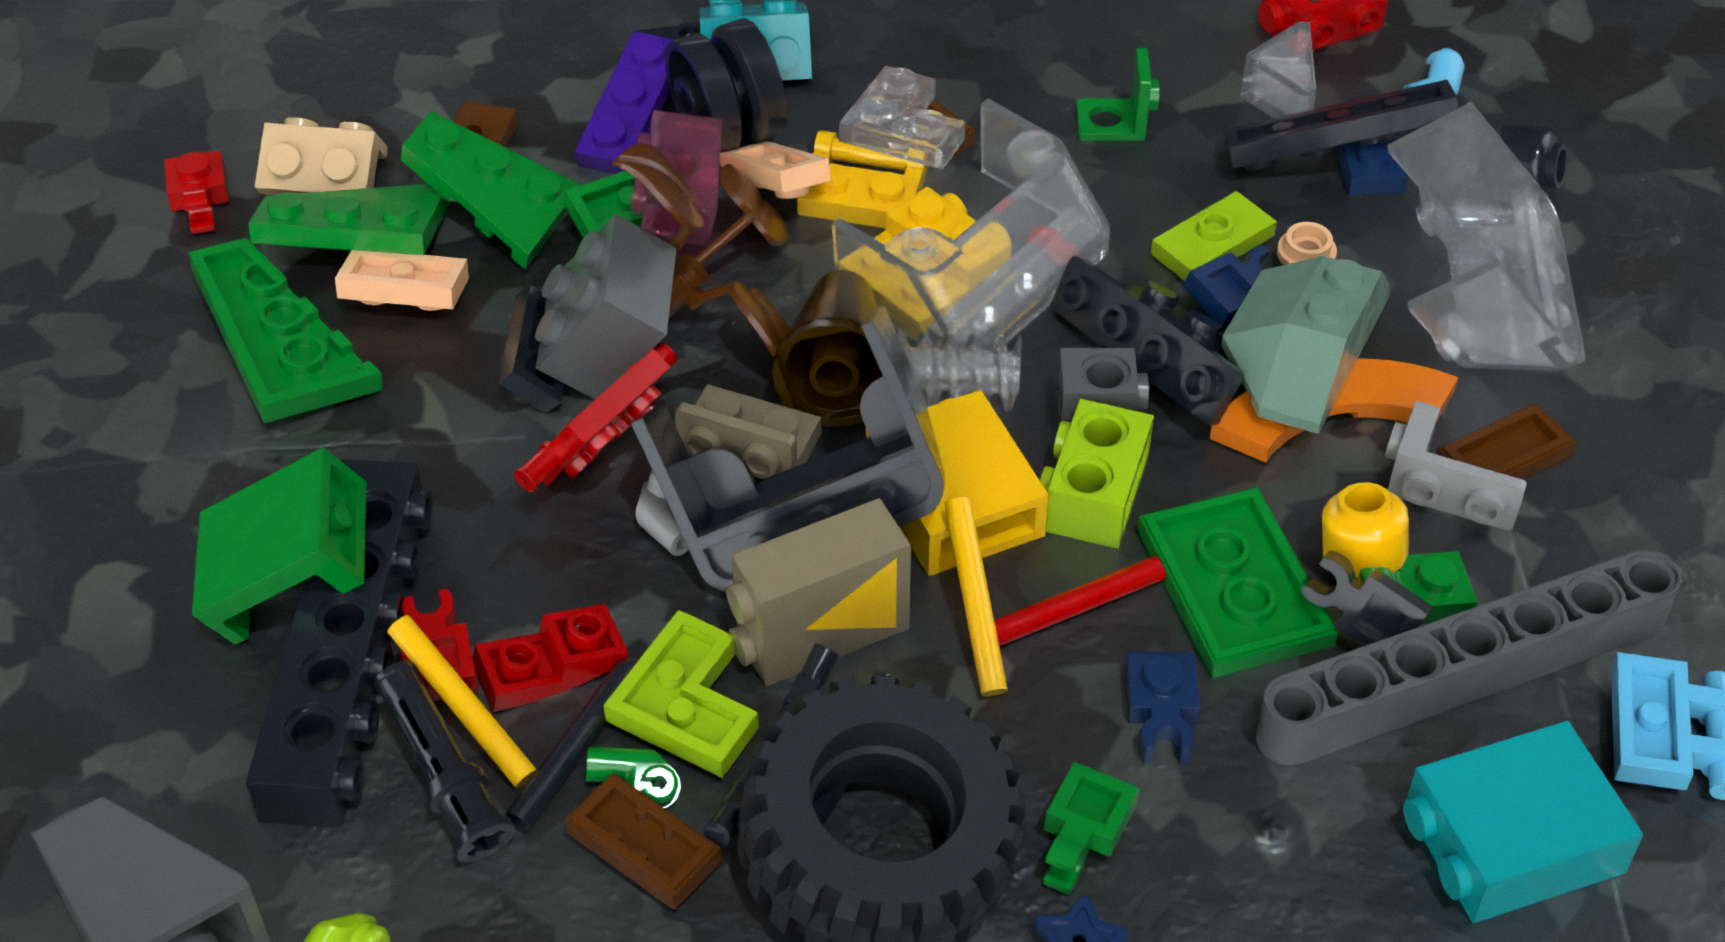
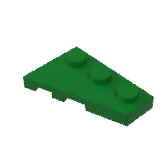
M428 184L298 194L278 193L265 196L248 222L251 243L424 255L451 201L447 202Z

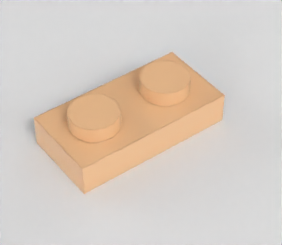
M769 141L719 153L721 168L726 164L733 165L748 177L757 189L765 188L775 191V196L778 198L801 197L809 193V186L831 181L828 158Z
M352 250L335 277L337 298L359 300L367 305L390 303L417 306L427 311L453 310L469 280L468 261L464 258Z

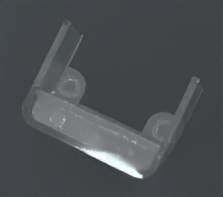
M989 98L981 103V172L1013 191L956 239L952 240L931 228L916 227L900 232L884 245L841 218L832 224L835 271H851L865 278L872 288L877 306L885 305L896 329L945 360L961 366H973L985 362L1051 304L1063 278V272L1072 256H1082L1096 265L1108 253L1110 243L1109 222L1064 143L1055 135Z
M1469 102L1388 144L1389 154L1419 188L1421 205L1416 207V214L1423 230L1430 237L1437 235L1447 246L1451 281L1407 301L1408 310L1433 337L1434 343L1444 360L1447 362L1454 360L1462 368L1562 372L1584 362L1585 350L1561 225L1557 213L1544 190L1475 105Z

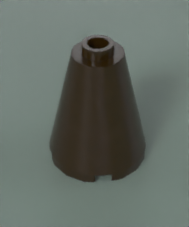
M846 270L833 271L824 275L817 282L776 350L773 360L774 389L784 405L791 409H799L802 412L821 417V425L825 427H850L862 423L863 419L860 412L862 395L873 380L882 376L861 327L870 312L878 307L870 284L861 275Z

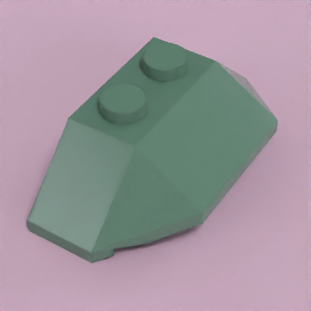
M1325 256L1261 270L1223 334L1221 344L1229 362L1243 371L1244 378L1241 383L1251 395V404L1258 417L1313 433H1320L1389 299L1391 287L1383 271L1361 266L1352 260H1337Z

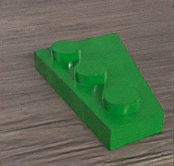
M432 111L402 145L401 161L447 202H459L476 217L474 225L488 238L494 235L499 237L512 249L511 258L525 270L567 216L568 211L564 206L565 191L581 186V184Z

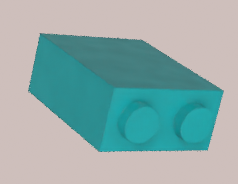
M1568 720L1416 767L1407 799L1403 805L1405 821L1411 834L1418 841L1424 840L1438 864V874L1445 892L1451 899L1460 901L1473 924L1626 874L1644 835Z

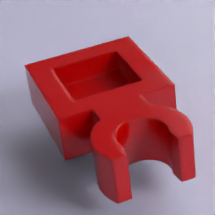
M448 589L439 590L441 605L435 612L423 614L416 610L413 596L404 597L402 603L404 616L409 615L472 692L479 691L466 622L456 624L457 615L450 591ZM401 650L402 661H410ZM418 671L432 700L442 699Z

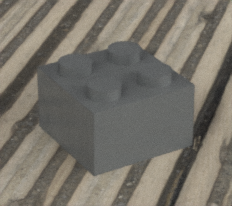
M617 214L598 232L595 230L590 231L581 241L576 255L565 266L557 265L550 272L544 283L542 296L546 298L545 312L535 333V340L540 342L536 369L593 399H597L627 372L631 364L637 363L667 335L676 247Z

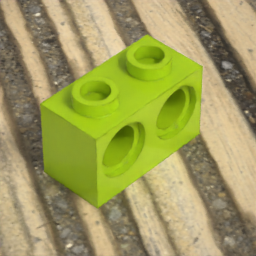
M1080 398L1072 422L1061 421L1053 449V457L1058 458L1056 467L1045 466L1041 475L1040 482L1049 494L1046 532L1119 549L1149 458L1154 415Z

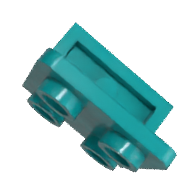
M709 0L710 7L699 9L700 31L709 40H711L712 31L716 27L746 18L752 21L765 37L774 55L782 80L812 79L809 13L804 3L796 2V0H762L763 4L742 5L741 0Z

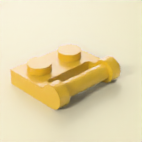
M819 130L816 135L813 154L829 159L831 181L809 186V193L807 195L797 197L798 215L885 228V213L922 190L928 171L930 147L912 144L910 149L845 140L837 138L836 132ZM840 161L880 168L905 171V174L903 175L896 174L893 172H883L863 168L849 167L834 164L833 162Z

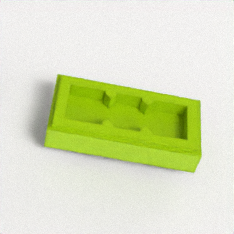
M1235 191L1152 239L1151 255L1185 281L1190 271L1229 252H1232L1239 258L1274 237L1277 221L1238 191Z

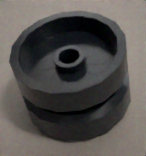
M742 18L720 25L713 29L711 40L698 32L675 39L667 44L665 68L671 98L686 136L699 155L708 160L719 156V153L738 149L741 137L753 145L784 134L788 121L787 101L782 78L765 37L752 21Z

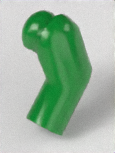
M608 747L587 748L586 781L604 782L614 772L664 808L672 805L679 797L681 790L680 778L675 770L654 750Z

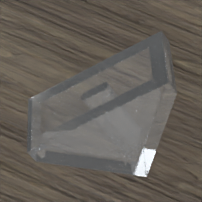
M1297 22L1246 54L1240 97L1272 118L1313 110L1316 85L1310 22Z

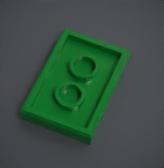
M1258 487L1139 516L1137 531L1150 557L1157 556L1165 570V579L1162 581L1211 679L1335 647L1338 631L1334 628L1335 625L1325 607L1311 603L1302 594L1301 590L1309 581V578Z

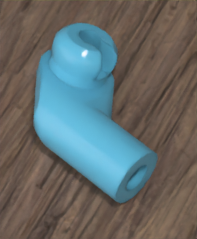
M1443 48L1431 53L1426 61V64H1431L1430 71L1427 73L1428 78L1404 85L1403 89L1447 79L1457 95L1465 67L1462 57L1450 48Z

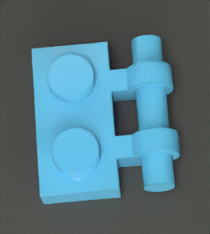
M1617 652L1611 667L1614 780L1687 790L1693 777V769H1699L1703 775L1709 778L1710 795L1716 799L1725 800V672H1709L1703 677V686L1694 685L1688 682V664L1685 661ZM1690 718L1698 719L1700 724L1706 727V736L1691 734Z

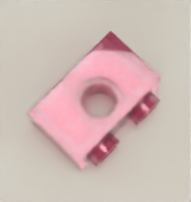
M653 110L649 133L638 132L636 144H649L659 149L671 160L688 182L696 197L694 205L700 211L704 224L697 231H692L685 244L708 246L717 213L722 119ZM634 178L630 213L641 214L640 228L663 241L672 242L682 225L637 178Z

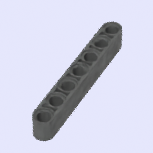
M1652 550L1633 551L1281 675L1272 680L1264 692L1255 739L1258 748L1266 758L1277 764L1289 766L1302 764L1649 638L1660 632L1663 628L1682 583V573L1678 565L1662 553Z

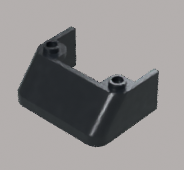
M885 305L873 309L861 325L882 373V376L876 378L868 385L861 398V417L870 435L867 438L756 483L744 458L732 449L711 447L689 456L663 399L651 403L631 422L699 573L713 588L726 592V587L733 584L731 555L875 499H881L898 526L928 515L940 503L945 490L946 479L925 397Z

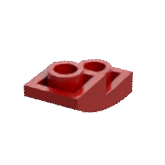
M606 604L543 614L539 633L475 644L473 661L493 712L539 701L593 680L609 672L617 661L626 662L628 650Z

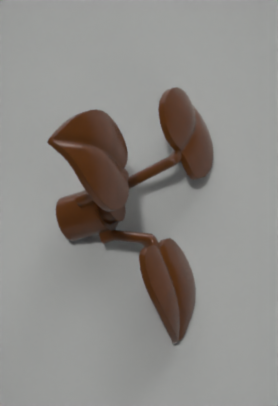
M643 143L628 147L614 159L612 165L636 177L682 225L670 244L676 247L669 319L686 305L692 311H695L706 302L731 295L740 311L759 334L774 358L779 344L790 328L789 323L757 288L748 290L741 281H734L703 291L702 285L708 281V275L702 265L752 222L767 242L773 246H782L789 239V232L781 216L769 202L761 198L759 190L748 177L733 165L726 164L719 170L720 181L731 199L745 214L695 257L687 252L679 257L677 254L692 231H697L704 224L700 211L694 205L696 201L695 194L676 166L659 149Z

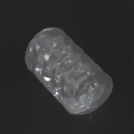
M898 329L897 335L921 390L925 391L929 406L940 403L945 391H949L951 398H957L969 394V392L982 390L989 403L994 393H998L1004 411H1012L1019 395L1021 334L1013 351L1008 350L1004 335L995 333L989 349L984 350L979 334L970 332L964 349H959L954 332L950 331L945 332L939 348H934L930 333L926 330H921L915 346L909 347L905 331Z

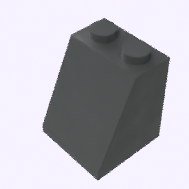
M103 796L80 808L62 813L53 822L31 833L69 913L86 942H271L250 885L241 873Z

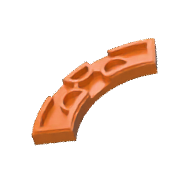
M1357 359L1328 417L1350 413L1354 418H1378L1408 423L1415 401H1420L1441 407L1439 419L1455 392L1459 377L1412 363L1382 359ZM1245 391L1229 404L1220 423L1211 426L1210 439L1266 463L1273 453L1285 442L1305 430L1258 417L1251 404V395L1248 391Z

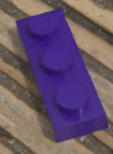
M633 31L574 151L577 166L611 174L625 171L617 166H613L612 163L628 147L634 144L646 143L670 92L666 77L665 52L667 44L675 39Z

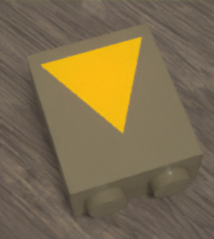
M880 498L731 555L733 584L726 587V594L732 613L736 618V626L730 628L729 633L734 637L735 654L743 666L752 664L765 687L801 673L814 644H820L833 650L839 655V658L909 629L911 544Z

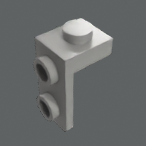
M1415 401L1408 424L1395 422L1388 442L1385 458L1395 461L1388 491L1397 495L1402 500L1419 506H1426L1507 531L1512 530L1527 483L1519 478L1429 453L1441 407Z

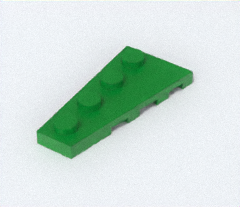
M247 238L188 252L191 271L263 423L383 390L382 373L370 361L363 363L353 353L352 343L339 330L332 332L319 319L318 309L306 297L298 298L288 288L287 278Z

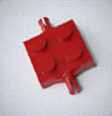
M659 343L637 363L631 364L624 375L569 422L552 442H543L539 446V451L522 467L515 470L514 477L518 484L524 490L533 492L542 482L546 486L551 484L564 471L572 479L580 474L612 440L616 441L632 426L631 422L660 397L662 393L654 385L671 366L677 363L675 352L668 345Z

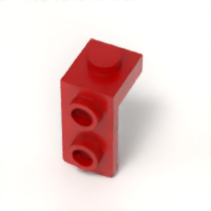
M1262 0L1258 8V16L1263 29L1270 33L1291 57L1380 30L1383 26L1388 0H1319L1313 3L1310 0Z

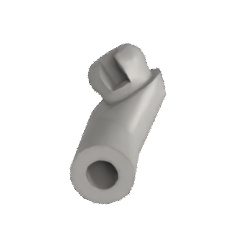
M652 470L649 475V481L644 482L640 490L635 510L636 520L647 533L672 555H683L689 549Z

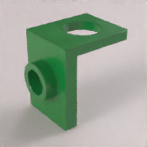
M1136 48L1131 98L1077 99L1076 112L1079 140L1145 141L1148 112H1157L1159 105L1158 78H1151L1148 48ZM1098 112H1110L1117 115L1121 121L1115 126L1101 127L1094 124L1090 117Z

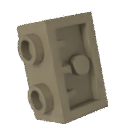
M709 384L706 385L695 405L682 402L675 412L676 428L689 455L711 447L732 449L744 458L752 475L760 479L770 478L806 463L822 434L821 417Z

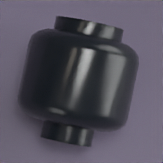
M1503 125L1495 132L1491 142L1482 143L1478 154L1477 170L1480 176H1486L1488 188L1496 197L1530 201L1544 200L1553 188L1559 189L1563 185L1567 171L1568 150L1565 143H1559L1556 133L1550 128Z

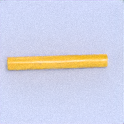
M966 496L955 497L945 502V509L981 696L984 697L996 696L1007 692L1008 688L971 498Z
M405 615L395 621L387 631L390 637L409 660L416 665L418 671L512 785L518 789L528 783L537 771L530 760L409 615Z

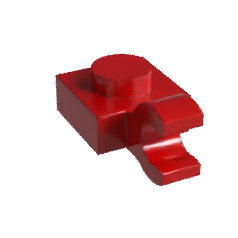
M221 150L206 153L192 152L180 157L164 159L167 196L172 212L179 210L188 211L191 234L215 231L212 205L229 202L226 167Z

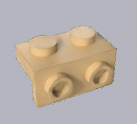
M297 117L286 118L284 124L264 122L254 188L261 194L266 195L373 188L377 159H386L388 147L377 133L373 131V128L362 123L341 122L339 123V128L318 127L319 125L314 121Z

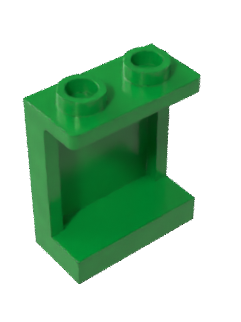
M322 447L201 511L192 616L237 645L249 638L251 607L314 575H318L342 594L364 584L366 481Z

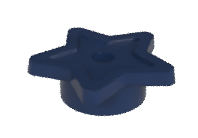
M1081 896L1066 915H1038L1033 922L1034 929L1045 942H1073V938L1077 936L1083 937L1086 942H1127L1129 940L1128 931L1124 927L1099 920L1094 906L1087 896Z

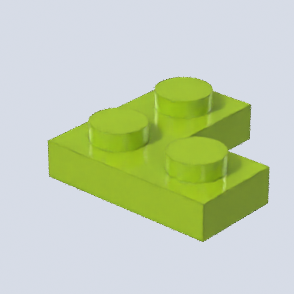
M680 610L676 612L604 704L607 722L721 778L724 777L759 729L757 711L710 689L735 656L733 635Z

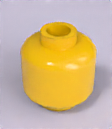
M1363 482L1347 486L1331 497L1322 510L1323 557L1329 551H1335L1344 555L1352 563L1355 575L1359 579L1360 569L1382 567L1390 569L1395 573L1402 568L1409 554V519L1406 505L1400 497L1379 484Z

